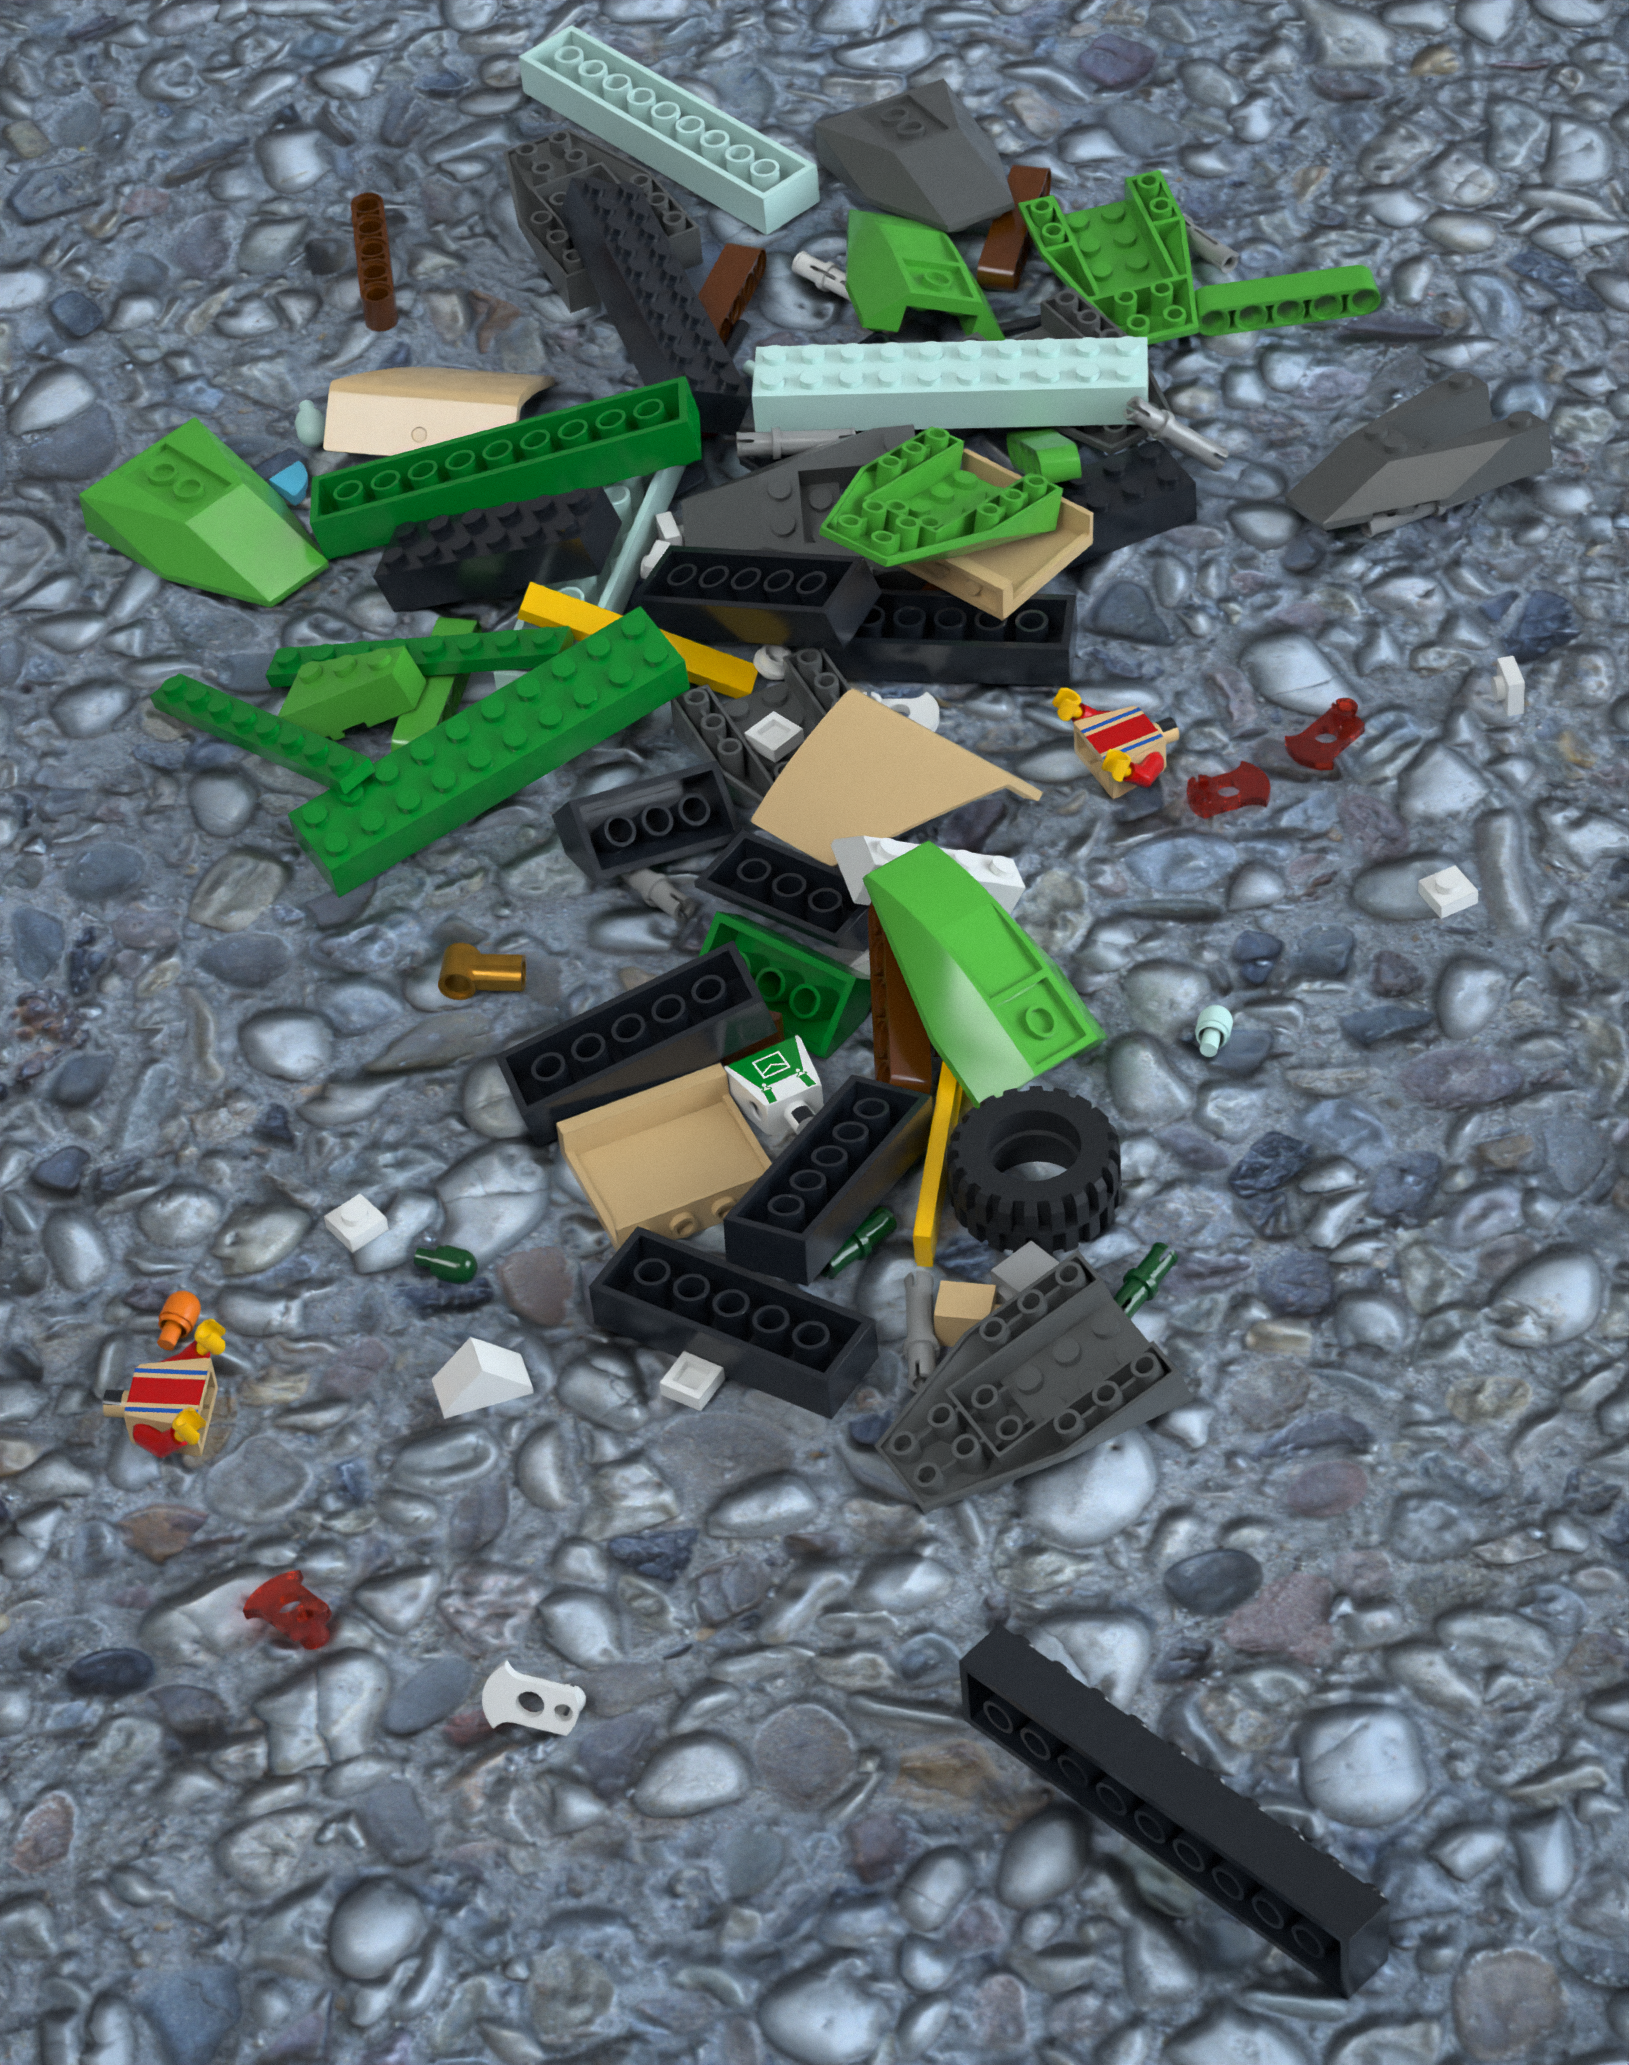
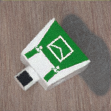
M798 1035L724 1067L727 1073L729 1094L737 1107L767 1135L774 1136L790 1128L798 1135L824 1106L820 1079Z

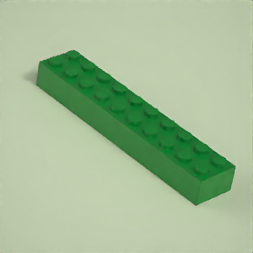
M686 376L318 475L312 477L310 526L327 560L339 556L347 557L361 550L376 546H387L396 526L407 521L418 522L433 519L439 515L449 516L464 513L474 508L485 509L501 506L511 501L521 502L536 499L542 495L552 496L568 493L578 488L606 487L618 481L636 476H648L662 469L685 466L693 461L702 459L699 411Z
M639 606L373 763L376 771L344 795L329 789L288 813L295 839L337 897L340 898L689 690L690 685L685 660L642 607Z

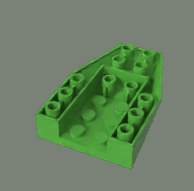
M193 417L79 494L86 530L165 580L272 608L329 568L328 560L281 496L196 417Z
M931 426L861 467L821 525L819 534L884 567L954 558L1055 531L1063 488L1048 482L1041 475L1028 473L1006 488L997 487L983 481L972 472L960 470L964 441L950 435L948 431L942 428Z

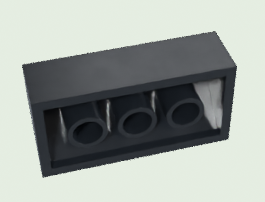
M717 760L570 800L552 814L565 854L594 883L728 845L742 830Z
M742 829L694 881L695 888L836 948L865 952L869 947V905L853 902L841 870Z

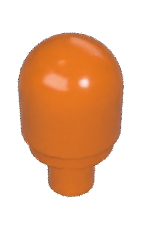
M180 1290L172 1293L167 1298L159 1314L158 1322L162 1332L157 1344L161 1348L169 1351L173 1350L179 1338H185L192 1332L201 1311L200 1302L193 1293Z

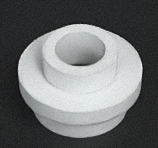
M765 644L756 652L753 664L763 677L770 680L785 679L782 657L792 653L783 645Z

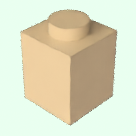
M941 1280L933 1315L935 1337L940 1346L953 1347L964 1332L1001 1306V1304H997L996 1285Z

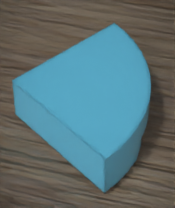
M298 460L270 478V486L282 498L297 506L306 496V489L308 487L307 470Z

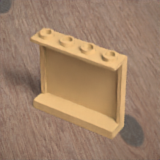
M967 448L963 450L962 470L974 473L983 481L997 487L1006 488L1022 478L1019 474L992 462L986 457ZM1061 497L1055 531L954 558L898 566L1003 621L1093 544V512Z
M720 1063L556 1123L561 1154L616 1252L637 1226L672 1240H677L723 1223V1218L772 1164L729 1094L727 1073Z

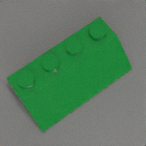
M716 911L699 956L734 940L768 1010L782 1013L785 1040L798 1035L807 1051L821 1058L829 1059L865 1021L871 1006L870 976L743 915Z

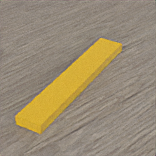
M530 582L517 619L539 627L570 626L575 637L574 640L582 641L623 615ZM660 629L685 660L689 682L700 686L708 684L711 690L735 699L751 694L758 674L753 663Z
M942 1061L913 1230L915 1263H917V1266L933 1267L948 1181L947 1147L951 1143L950 1136L955 1126H957L963 1091L944 1061Z

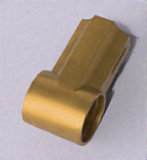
M453 943L444 950L438 988L444 996L453 1000H466L472 997L476 990L525 991L526 956L520 954H481L476 947L470 944Z

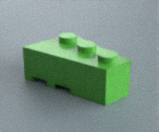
M405 646L389 649L380 648L373 652L344 655L340 658L321 662L311 661L301 665L277 717L322 737L330 736L333 741L345 737V729L365 722L369 728L414 710L427 681Z

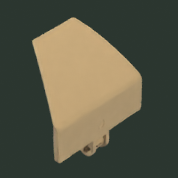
M399 367L369 371L332 380L329 387L323 448L328 452L392 456L519 421L520 410L524 403L537 392L553 386L555 377L441 367Z
M851 689L831 708L799 747L767 792L752 816L751 822L818 861L835 868L839 865L831 848L834 839L856 836L893 838L931 819L1004 788L1009 789L1022 798L1039 801L1043 792L862 692Z

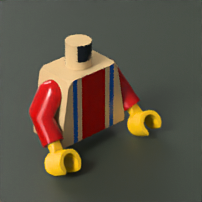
M1060 688L1052 701L1053 706L1059 708L1057 714L1061 720L1069 721L1071 719L1073 721L1075 754L1112 799L1120 797L1137 786L1142 788L1150 787L1157 776L1166 768V745L1177 741L1180 736L1178 727L1171 717L1152 723L1142 710L1136 706L1115 711H1098L1081 703V697L1069 688Z
M206 1319L197 1327L194 1335L195 1340L179 1354L157 1363H146L137 1366L130 1390L107 1389L103 1398L104 1416L124 1418L130 1442L140 1446L157 1458H165L174 1452L202 1456L218 1391L212 1360L209 1357L211 1353L213 1355H220L224 1352L225 1341L220 1337L225 1335L226 1329L214 1319Z

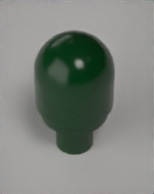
M439 1245L435 1251L418 1247L414 1256V1264L430 1268L431 1276L436 1277L437 1280L452 1284L463 1285L470 1282L475 1277L478 1269L477 1260L470 1251L451 1245Z

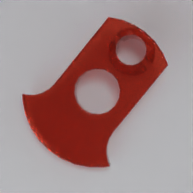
M1339 698L1336 700V704L1332 703L1331 708L1302 733L1295 736H1285V748L1289 756L1298 764L1310 769L1334 770L1333 759L1365 732V724L1357 716V702L1350 698ZM1321 734H1331L1337 739L1330 743H1322L1315 738Z
M1241 761L1240 766L1231 772L1214 777L1198 775V782H1196L1193 776L1187 783V803L1191 810L1203 819L1248 805H1261L1266 808L1270 801L1271 787L1267 775L1257 766L1245 761ZM1224 787H1233L1240 791L1238 794L1230 797L1222 796L1218 793Z
M300 1570L280 1574L263 1583L250 1595L243 1608L246 1619H265L292 1641L299 1640L301 1646H304L307 1650L320 1648L328 1642L330 1631L325 1623L331 1617L332 1612L328 1604L301 1585L304 1577ZM300 1602L295 1609L289 1612H279L288 1603Z

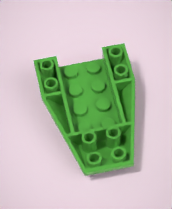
M1160 170L1125 178L1124 201L1063 215L1054 195L1018 203V210L1044 262L1068 288L1072 287L1128 336L1147 337L1148 345L1199 333L1185 218Z
M849 210L847 218L845 288L862 327L873 332H883L884 330L898 332L906 306H910L918 311L933 309L958 316L966 336L978 332L987 341L1006 340L989 301L957 248L944 231L906 217Z
M929 840L866 874L862 878L929 1040L977 1109L980 1108L982 1100L992 1095L996 1098L1001 1097L1005 1090L1017 1088L1020 1091L1027 1083L1072 1057L1075 1060L1108 1039L1060 967L970 873Z

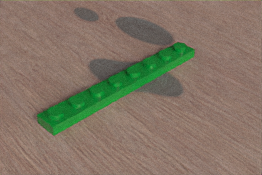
M570 626L285 647L277 649L265 676L271 687L292 686L301 665H305L308 662H321L340 658L344 655H357L373 652L380 648L389 649L399 646H405L423 676L536 668L570 648L575 637Z
M181 673L165 680L162 686L149 696L155 709L344 795L376 771L370 757Z

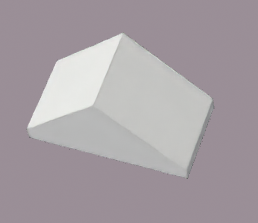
M470 1337L432 1378L433 1388L444 1419L534 1393L521 1354Z

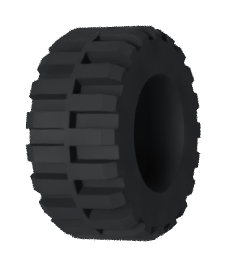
M1029 1086L1030 1090L1018 1091L1017 1088L1005 1090L1003 1096L996 1098L992 1095L980 1102L979 1109L973 1107L962 1117V1123L955 1126L950 1136L951 1143L947 1147L950 1200L951 1206L955 1209V1216L963 1227L968 1228V1233L981 1243L987 1240L990 1248L1002 1253L1005 1249L1012 1250L1015 1253L1030 1241L1034 1242L1050 1256H1053V1251L1063 1249L1065 1253L1079 1247L1080 1241L1084 1240L1087 1243L1100 1233V1227L1105 1228L1115 1216L1114 1210L1120 1204L1122 1186L1121 1153L1116 1129L1109 1123V1118L1098 1107L1092 1109L1091 1102L1078 1094L1075 1098L1070 1097L1067 1090L1054 1087L1053 1091H1045L1042 1086ZM1027 1162H1047L1067 1169L1060 1175L1039 1181L1018 1180L1003 1174L1009 1168Z

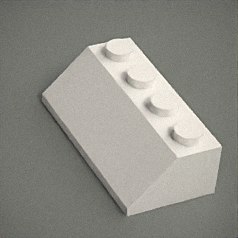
M856 836L834 839L831 848L853 902L870 905L871 899L862 878L921 844L895 841L891 838ZM940 848L970 873L1008 914H1011L1026 888L1013 859L1000 855L990 856L971 853L967 850Z

